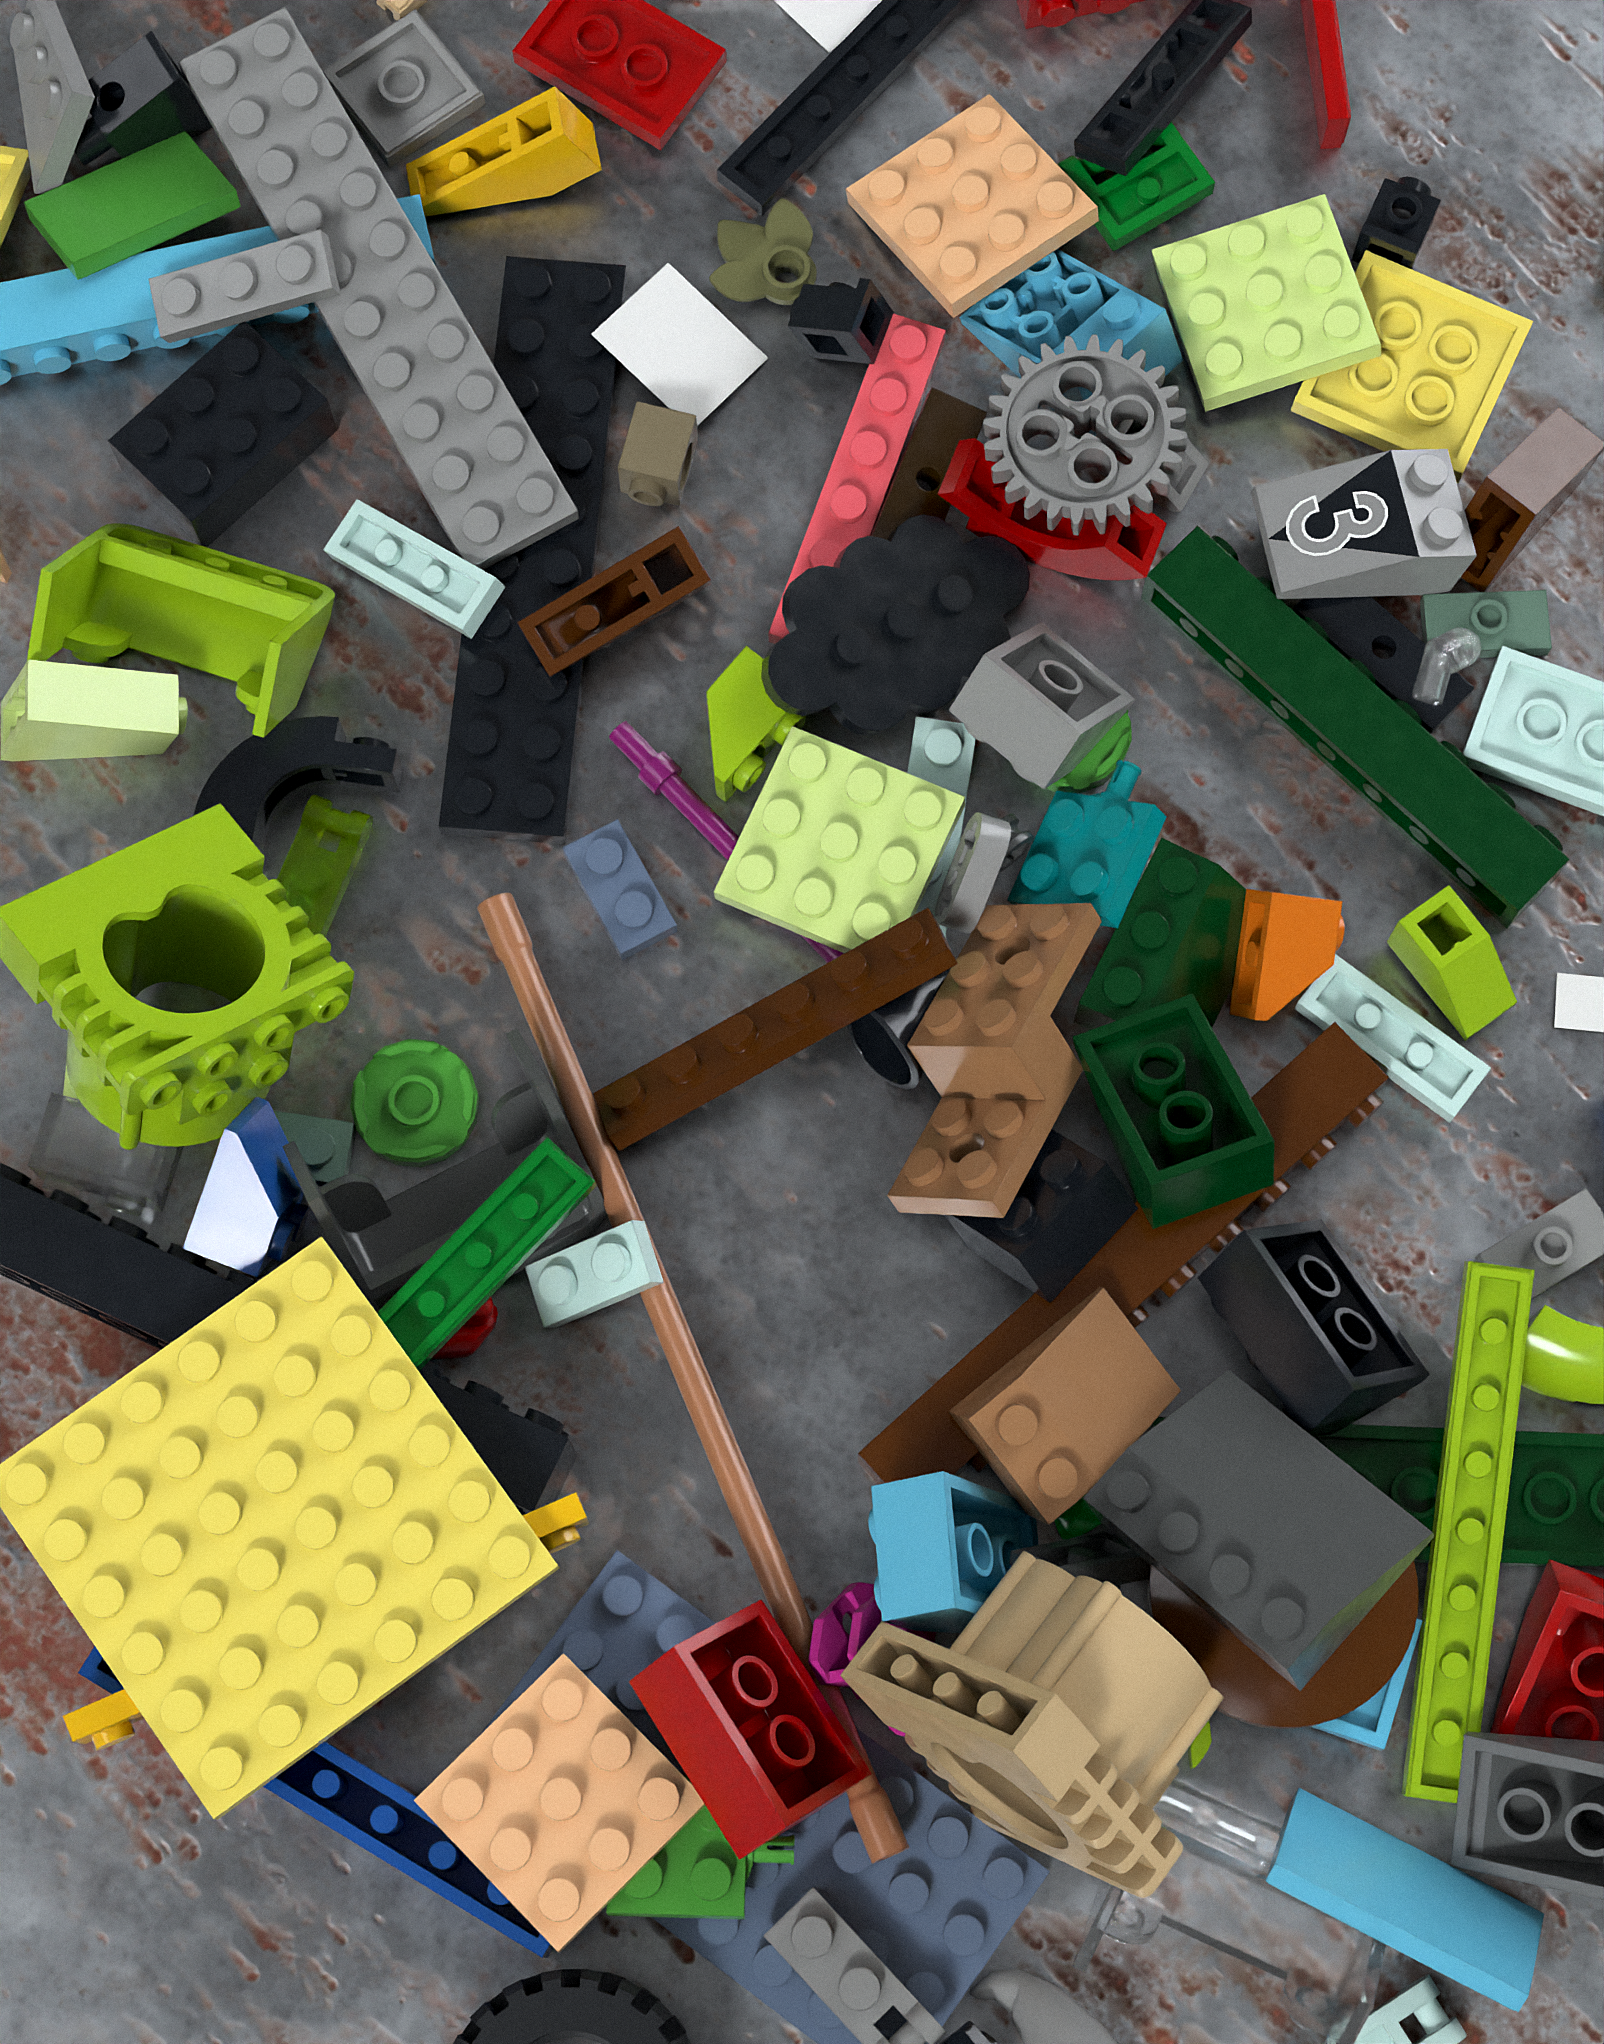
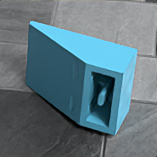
M1056 249L974 304L959 317L961 323L1020 379L1018 358L1024 356L1037 365L1041 362L1040 345L1046 343L1056 355L1064 353L1065 336L1072 337L1077 350H1086L1091 335L1095 334L1099 340L1100 351L1108 352L1117 339L1123 340V358L1127 360L1141 349L1146 351L1145 372L1162 365L1165 368V376H1167L1183 361L1165 308L1059 249ZM1073 387L1063 393V396L1071 401H1083L1088 399L1093 393L1083 387ZM1090 430V431L1088 432V433H1090V434L1096 436V432H1094V431H1092V430Z

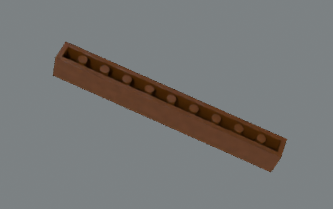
M1334 1022L1251 1097L1275 1140L1274 1185L1152 1229L1137 1200L1135 1204L1138 1210L1051 1303L1034 1293L858 1453L857 1462L878 1485L941 1471L958 1477L970 1465L980 1473L989 1464L950 1415L949 1410L1099 1287H1103L1135 1330L1141 1327L1151 1316L1144 1307L1161 1291L1169 1299L1176 1295L1198 1273L1191 1264L1208 1248L1216 1256L1223 1252L1245 1230L1238 1222L1255 1205L1263 1213L1269 1210L1292 1187L1285 1180L1291 1172L1301 1163L1311 1171L1338 1145L1331 1137L1347 1121L1355 1128H1358L1382 1106L1384 1101L1377 1094L1389 1077Z

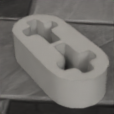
M976 812L971 817L937 899L935 919L939 925L966 934L972 932L976 927L1009 846L1011 836L1009 822Z

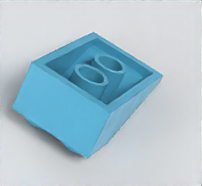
M941 1471L871 1486L873 1508L869 1513L868 1525L871 1537L876 1544L878 1575L874 1582V1595L882 1613L883 1622L914 1631L961 1634L1010 1569V1551L1039 1545L1036 1519L1027 1515L1015 1498L947 1472Z

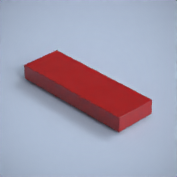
M1300 0L1320 149L1341 148L1351 120V109L1336 0Z

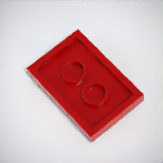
M550 0L512 50L515 64L550 85L555 86L560 91L659 150L663 149L727 62L725 48L644 0Z

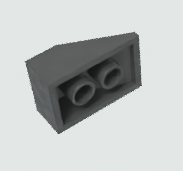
M1469 1731L1465 1733L1450 1866L1604 1901V1742Z

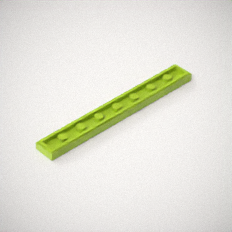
M1464 1261L1432 1529L1434 1538L1431 1540L1422 1613L1423 1622L1420 1630L1401 1791L1407 1797L1457 1803L1464 1734L1468 1731L1481 1732L1535 1271L1532 1269Z

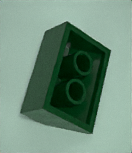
M1161 837L1130 899L1119 927L1115 929L1079 1001L1073 1022L1088 1030H1092L1193 993L1209 1024L1213 1027L1234 982L1246 889L1219 864Z

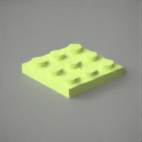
M1325 194L1151 250L1153 263L1205 412L1381 356L1379 337Z
M792 726L714 890L715 899L846 953L915 915L965 807V797Z

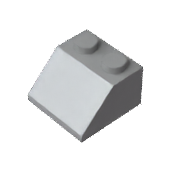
M1040 622L985 653L949 711L964 723L970 735L981 742L988 743L1009 760L1018 775L1030 782L1036 783L1044 790L1072 772L1127 712L1135 698L1050 628Z

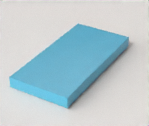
M1301 1788L1297 1789L1288 1806L1265 1881L1277 1889L1501 2005L1519 2012L1530 1993L1544 1913Z

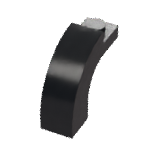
M315 716L292 719L279 723L264 738L252 735L234 748L218 764L208 778L196 803L193 816L221 803L263 854L270 822L280 806L291 796L306 788L324 784L400 793L404 769L397 749L390 748V745L385 741L371 737H356L352 743L346 742V735L339 717Z

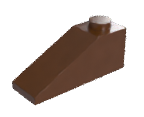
M677 526L517 623L548 675L552 677L711 585V579L681 528Z

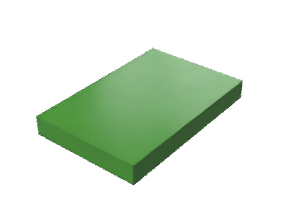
M185 131L24 202L30 221L77 280L241 207L236 189Z

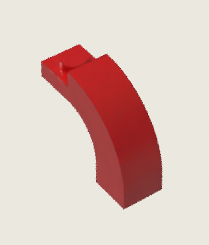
M976 438L959 440L938 495L969 517L965 527L967 530L979 538L988 535L1004 538L1018 548L1026 561L1061 573L1090 579L1117 581L1147 577L1167 525L1166 522L1154 513L1147 514L1133 505L1130 507V526L1125 527L1115 515L1107 517L1105 534H1099L1093 519L1084 520L1079 535H1073L1071 520L1062 517L1053 531L1048 530L1047 511L1042 509L1036 516L1027 520L1024 518L1026 497L1010 504L1005 501V487L1008 482L993 483L991 467L996 462L985 459L984 444Z

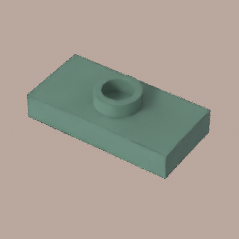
M1546 590L1423 594L1420 600L1423 643L1442 659L1497 657L1502 646L1530 656H1548L1552 649Z

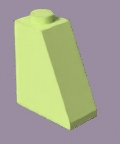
M27 660L1 701L0 760L32 761L163 754L179 734L182 735L184 733L187 723V700L185 697H179L178 675Z

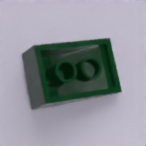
M1193 993L1073 1036V1045L1125 1177L1152 1229L1274 1185L1275 1140Z

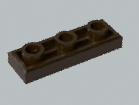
M931 388L926 396L870 536L887 540L890 533L908 518L922 514L937 516L945 521L951 504L938 495L939 489L959 440L977 439L988 412L938 389ZM916 479L926 481L930 485L931 491L920 488Z

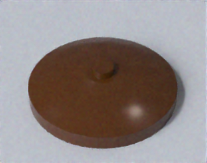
M1413 1561L1302 1690L1299 1691L1152 1565H1150L1147 1584L1150 1617L1166 1629L1189 1652L1207 1676L1211 1687L1224 1697L1216 1710L1241 1722L1266 1728L1296 1729L1315 1726L1341 1717L1366 1703L1390 1680L1401 1664L1409 1648L1418 1614V1579Z

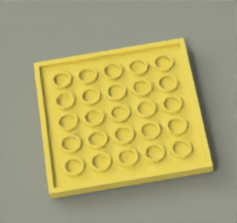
M322 1236L0 1464V1508L215 1820L220 1819L560 1569Z

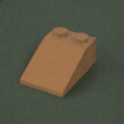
M1099 1287L948 1412L1025 1513L1046 1524H1051L1090 1491L1122 1453L1143 1435L1181 1390L1103 1287Z

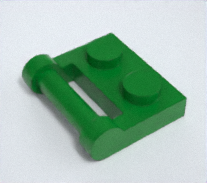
M1172 122L1152 144L1154 147H1158L1159 150L1140 160L1127 176L1118 173L1101 184L1096 185L1092 178L1107 170L1106 168L1081 158H1076L1073 155L1057 163L1098 206L1099 221L1094 226L1113 252L1213 194L1215 181Z

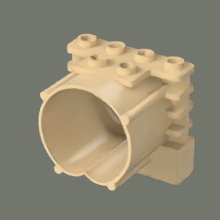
M1025 1551L1016 1559L949 1649L881 1621L840 1676L884 1724L906 1733L905 1742L916 1753L925 1756L927 1766L937 1776L949 1781V1790L959 1800L970 1804V1812L988 1827L1140 1898L1153 1894L1183 1851L1182 1842L1174 1833L1161 1827V1818L1153 1808L1179 1772L1177 1763L1224 1699L1221 1693L1211 1687L1207 1676L1189 1652L1158 1622L1121 1595V1591L1108 1581L1102 1583L1083 1575L1075 1578L1060 1567L1050 1562L1036 1559Z

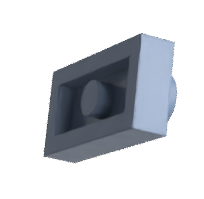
M618 819L562 847L568 864L622 961L678 932L677 924Z

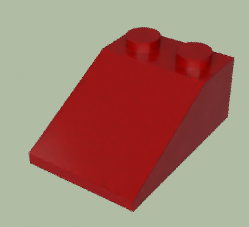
M1549 1559L1523 1618L1490 1733L1604 1742L1603 1578Z

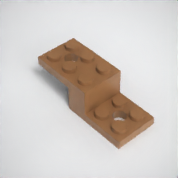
M1091 903L986 906L976 927L956 959L958 964L951 967L907 1045L942 1098L887 1195L898 1212L994 1218L1005 1217L1083 1071L1081 1064L1050 1015L1102 922Z

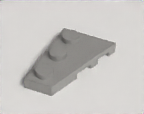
M27 0L23 13H17L13 19L10 43L14 49L34 194H43L62 185L95 96L55 0Z

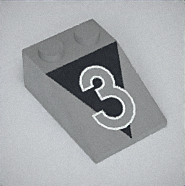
M1448 449L1389 450L1256 485L1251 491L1277 599L1407 596L1449 593L1477 556Z

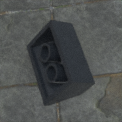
M1322 1219L1245 1229L1197 1277L1211 1297V1304L1216 1313L1227 1321L1246 1349V1355L1251 1365L1264 1376L1281 1401L1284 1414L1310 1435L1343 1429L1422 1383L1430 1375Z

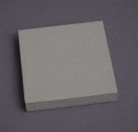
M416 9L322 70L350 120L388 168H391L486 105L483 92Z

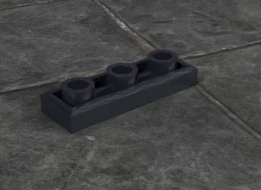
M1372 597L1304 598L1293 608V611L1300 618L1309 617L1316 621L1328 634L1329 644L1347 660L1355 658L1363 663L1375 677V685L1393 701L1400 699L1410 705L1420 716L1422 727L1431 735L1471 695L1475 688ZM1382 649L1388 653L1390 658H1379L1372 650Z

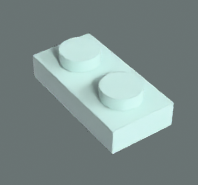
M637 1220L626 1222L525 1266L544 1328L560 1327L664 1283L645 1221Z

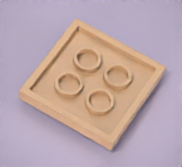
M990 94L846 188L848 204L953 318L1099 221L1098 206Z
M564 1653L414 1799L422 1811L558 1953L705 1806L694 1786Z

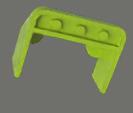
M123 523L106 524L41 569L27 660L46 661L59 650L65 648L71 650L72 655L79 660L90 663H104L109 660V657L119 655L127 648H131L237 682L236 697L246 704V709L250 713L255 715L252 734L264 738L298 704L329 624L335 593L331 588L317 581L140 526Z

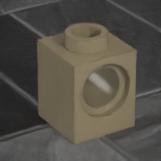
M636 402L618 464L620 490L622 493H626L634 501L648 506H661L664 502L680 506L698 443L696 415Z

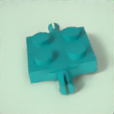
M1118 760L1105 792L1085 795L1056 791L1007 901L1012 905L1091 903L1102 920L1100 926L1118 928L1167 817L1155 804L1128 801L1138 777L1142 773L1141 768L1129 761L1124 760L1123 762Z

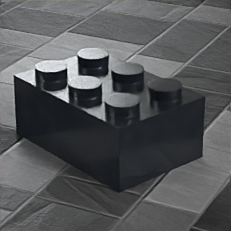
M242 322L114 434L108 442L121 470L198 545L208 547L337 431L328 399L247 322Z

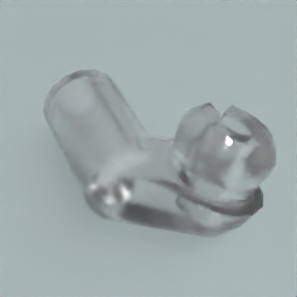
M1457 627L1429 640L1424 650L1412 697L1429 704H1443L1450 675L1472 665L1478 660L1481 654L1479 637L1467 628Z

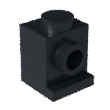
M1406 176L1399 178L1397 182L1385 178L1366 222H1364L1351 260L1360 263L1367 250L1409 269H1413L1433 224L1441 199L1431 196L1432 191L1430 187L1417 178Z
M860 278L856 288L841 282H833L829 286L803 284L799 297L792 304L788 327L812 358L874 364L894 311L871 279Z

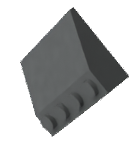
M1229 1369L1130 1445L1083 1497L1095 1516L1105 1527L1299 1691L1302 1690L1434 1538L1432 1531Z

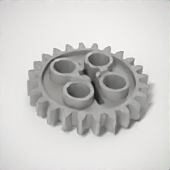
M1095 334L1091 335L1086 350H1077L1072 337L1065 336L1064 353L1058 355L1046 343L1040 345L1041 362L1036 365L1024 356L1018 358L1021 379L1003 373L1001 376V390L1006 396L990 395L989 411L996 417L984 419L983 428L984 436L992 439L984 444L985 459L996 462L991 467L992 481L994 484L1008 482L1005 487V501L1008 504L1026 497L1024 518L1027 520L1036 516L1042 509L1047 511V529L1051 531L1059 524L1062 517L1070 518L1073 535H1079L1084 520L1093 519L1099 534H1105L1107 517L1115 515L1125 527L1130 526V507L1135 505L1143 512L1151 513L1153 511V499L1150 490L1157 494L1168 496L1171 481L1165 473H1181L1182 457L1175 452L1187 449L1188 433L1178 430L1186 426L1187 414L1186 409L1174 407L1179 402V388L1177 385L1161 388L1165 381V368L1162 365L1147 372L1144 371L1146 351L1141 349L1129 360L1123 358V340L1117 339L1109 351L1104 352L1100 351L1099 340ZM1073 387H1083L1093 393L1088 399L1083 401H1071L1063 396V393ZM1047 405L1054 409L1055 413L1046 409H1039V407ZM1123 420H1135L1140 422L1144 428L1135 434H1123L1118 432L1114 426ZM1090 430H1092V431L1096 432V436H1094V435H1092V434H1090V433H1088V432H1089ZM1074 432L1082 436L1081 439L1075 438ZM1037 435H1048L1057 441L1052 447L1045 450H1036L1026 444L1030 438ZM1116 457L1124 460H1132V462L1128 465H1125L1119 462L1116 459ZM1087 468H1099L1108 474L1103 481L1098 483H1087L1077 477L1082 470Z

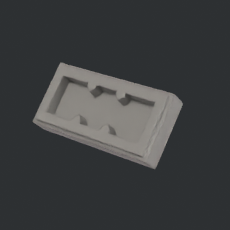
M1587 1188L1479 1253L1475 1259L1480 1263L1535 1270L1532 1300L1604 1255V1213Z

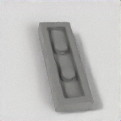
M321 229L149 278L159 334L168 343L340 295L329 237Z

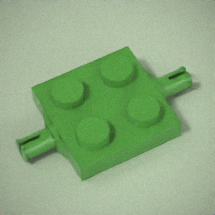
M683 1775L690 1782L687 1775ZM704 1806L607 1904L606 1913L608 1916L745 1920L746 1883L753 1869V1863H790L794 1865V1850H769V1848L794 1849L795 1835H779L739 1860L707 1807Z

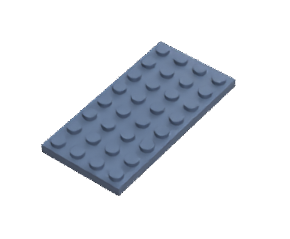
M616 1550L482 1733L564 1653L682 1775H686L629 1681L673 1646L716 1623ZM858 1728L856 1729L878 1782L888 1794L910 1848L872 1864L849 1810V1798L845 1792L821 1810L781 1834L783 1836L795 1835L794 1849L769 1848V1850H794V1865L790 1863H753V1869L746 1883L745 1920L652 1917L817 2044L862 2043L763 1936L812 1888L825 1899L943 2027L1050 1872ZM892 2006L874 2026L888 2040L907 2020Z

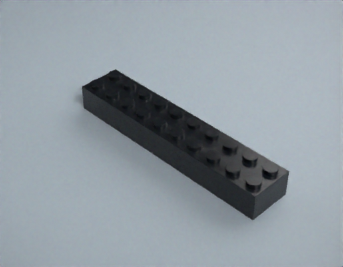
M0 1163V1275L142 1342L162 1350L257 1282L233 1270H230L226 1279L217 1276V1271L205 1265L207 1260L204 1257L183 1249L182 1246L175 1243L170 1244L167 1252L160 1250V1245L146 1238L148 1232L122 1218L112 1216L108 1225L101 1222L102 1219L99 1216L88 1211L90 1206L80 1199L58 1189H53L48 1198L44 1196L45 1192L30 1184L31 1178ZM429 1361L419 1371L519 1512L525 1515L556 1501L577 1458L568 1438L569 1434L563 1431L565 1425L555 1418L532 1408H528L524 1417L509 1411L510 1407L503 1403L504 1396L477 1382L468 1380L464 1390L450 1384L451 1380L443 1375L444 1369Z

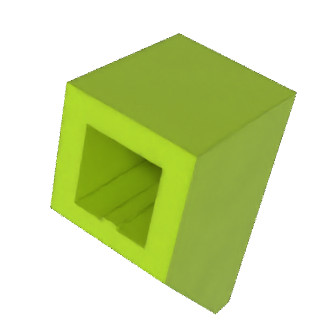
M748 646L739 653L706 691L716 796L725 803L737 789L746 792L756 783L766 767V762L763 759L777 743L783 746L792 726L801 729L806 721V716L789 714L777 707L769 698L761 679L762 662L764 659Z
M1450 885L1398 921L1387 940L1388 945L1465 1041L1516 1005V997L1490 935Z

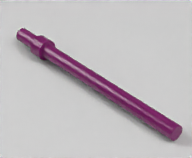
M627 721L619 724L611 732L609 739L640 770L638 778L655 795L662 793L728 861L739 836L680 776L682 768L665 751L657 753ZM800 935L826 963L844 954Z

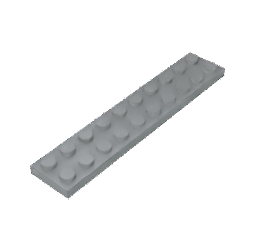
M284 7L179 61L181 73L277 240H284L321 229L328 235L340 295L313 303L458 556L484 570L579 519L577 508L287 9Z

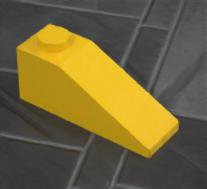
M555 86L406 164L410 195L420 194L425 217L552 196L602 170L593 123Z

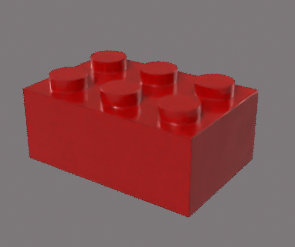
M762 1599L673 1646L629 1681L739 1860L821 1810L872 1774Z

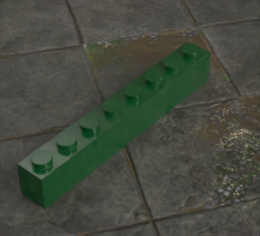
M1197 525L1148 573L1141 595L1142 600L1506 929L1559 876L1570 858L1562 852L1563 847L1558 838L1547 828L1541 825L1533 826L1515 810L1516 805L1513 799L1504 789L1494 783L1486 784L1468 768L1469 763L1466 757L1457 747L1447 741L1439 742L1422 727L1420 716L1410 705L1400 699L1393 701L1375 685V677L1363 663L1355 658L1347 660L1329 644L1328 634L1316 621L1309 617L1300 618L1284 603V599H1277L1273 583L1263 576L1256 578L1239 563L1235 550L1223 538L1216 535L1210 537Z

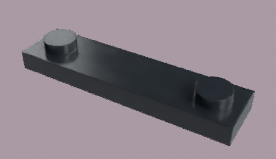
M1191 0L1074 140L1075 156L1127 176L1251 26L1252 8L1232 0Z

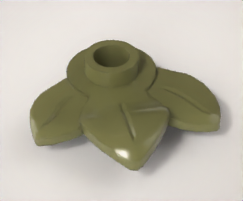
M781 198L776 202L768 215L765 227L735 220L724 219L718 222V247L726 263L709 276V281L714 288L728 299L749 302L766 297L776 304L792 305L794 300L799 297L803 284L816 285V266L808 255L813 241V230L804 214L788 200ZM788 272L794 274L797 280L790 283H782L777 281L776 278L778 275Z

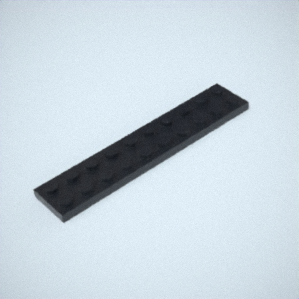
M506 256L493 366L577 508L579 519L484 569L485 572L496 577L505 586V589L472 639L461 633L438 826L440 833L443 835L565 845L585 658L550 677L517 622L595 575L618 359L591 334L624 304L627 282L626 265Z

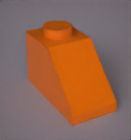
M1246 889L1229 1014L1253 1020L1268 1021L1334 965L1335 952L1340 948L1344 938L1345 924L1341 915L1343 901Z

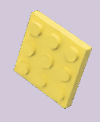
M1366 250L1355 275L1381 343V356L1304 380L1293 401L1291 411L1384 452L1389 450L1448 449L1457 483H1459L1533 321Z

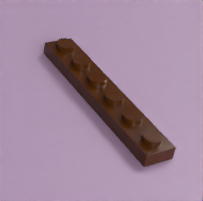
M927 907L594 1092L593 1096L608 1137L618 1150L621 1151L957 965L958 963L930 909Z

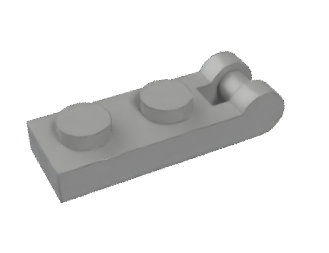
M814 1888L808 1891L763 1935L862 2044H925L926 2042L928 2044H935L946 2033L934 2017ZM894 2006L907 2022L887 2040L874 2024Z

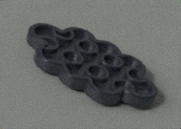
M925 514L908 518L890 533L887 540L872 536L856 539L839 553L833 567L821 565L807 569L788 585L783 595L782 615L789 634L768 649L762 662L761 679L766 694L777 707L789 714L806 716L829 707L843 727L855 734L867 736L877 735L890 730L904 719L908 709L922 713L938 710L955 697L961 682H967L985 653L1011 639L1003 615L1018 606L1024 600L1029 589L1030 572L1025 557L1015 545L1001 537L988 535L973 539L964 544L951 524L937 516Z

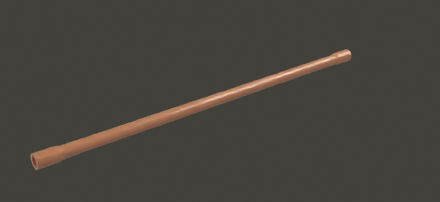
M501 893L489 897L478 905V912L494 951L505 966L576 1141L602 1194L604 1208L612 1228L631 1220L645 1221L613 1143L607 1135L596 1102L533 954L532 940L514 897L511 893ZM646 1225L664 1283L640 1292L641 1298L773 1617L872 1772L870 1776L846 1793L849 1798V1810L871 1863L880 1862L910 1847L888 1794L878 1782L840 1688L837 1686L820 1685L808 1663L813 1623Z

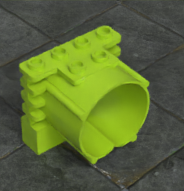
M221 803L0 906L1 960L36 1005L45 1000L50 1004L53 1020L61 1029L68 1031L66 1065L73 1090L91 1115L111 1130L120 1134L119 1144L127 1150L136 1148L139 1142L179 1147L202 1144L222 1137L224 1129L254 1098L260 1097L265 1099L270 1086L285 1074L290 1064L295 1032L316 1021L318 1023H326L336 1018L347 1007L351 996L354 971L345 961L337 963L330 955L331 943L323 934L314 935L308 928L309 917L299 906L291 908L286 902V889L279 880H268L263 874L265 856ZM173 981L205 988L225 997L232 1003L207 1012L175 1013L154 1008L137 1000L135 997L151 985Z

